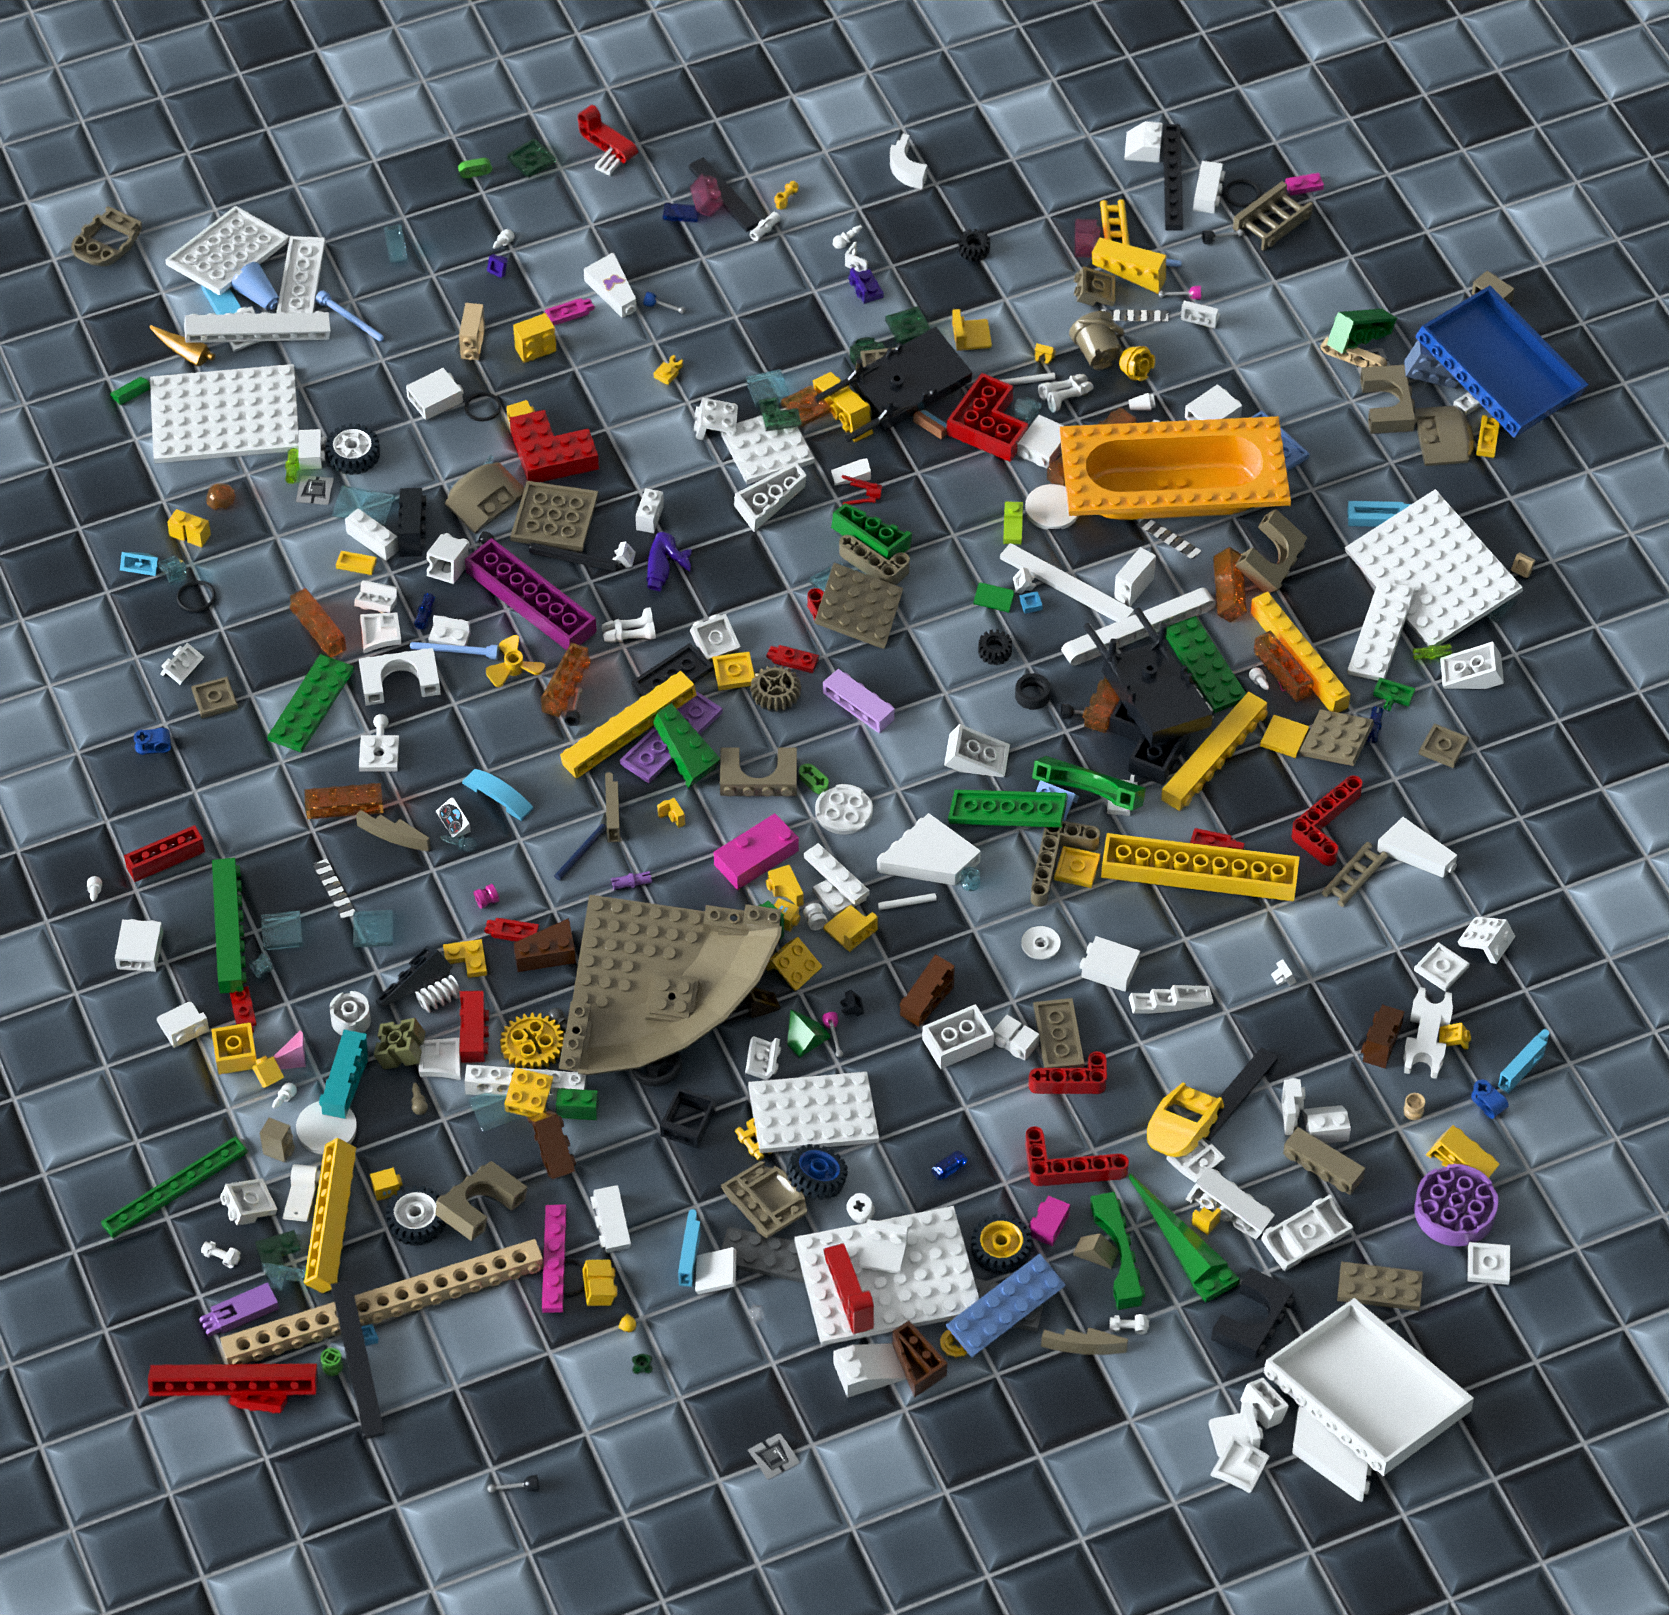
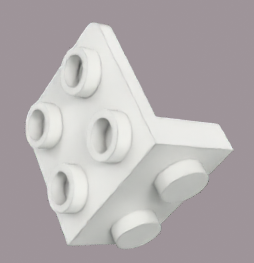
M702 398L700 407L697 406L695 411V417H698V420H695L694 423L696 439L703 440L706 429L735 433L737 404Z
M1476 917L1463 933L1458 944L1461 947L1483 949L1490 963L1497 964L1515 938V935L1506 919Z
M187 1002L157 1017L158 1024L174 1048L209 1031L207 1017L204 1012L199 1014L192 1002Z
M1250 1402L1242 1403L1240 1414L1213 1418L1209 1421L1218 1456L1221 1457L1232 1435L1257 1449L1260 1448L1263 1432L1261 1427L1257 1426L1256 1409H1252Z

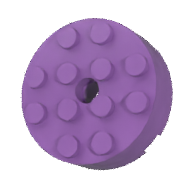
M1448 1164L1447 1167L1431 1170L1421 1180L1415 1200V1217L1420 1228L1433 1240L1449 1246H1467L1469 1242L1476 1243L1482 1240L1491 1231L1498 1208V1194L1495 1192L1491 1180L1479 1170L1461 1164Z

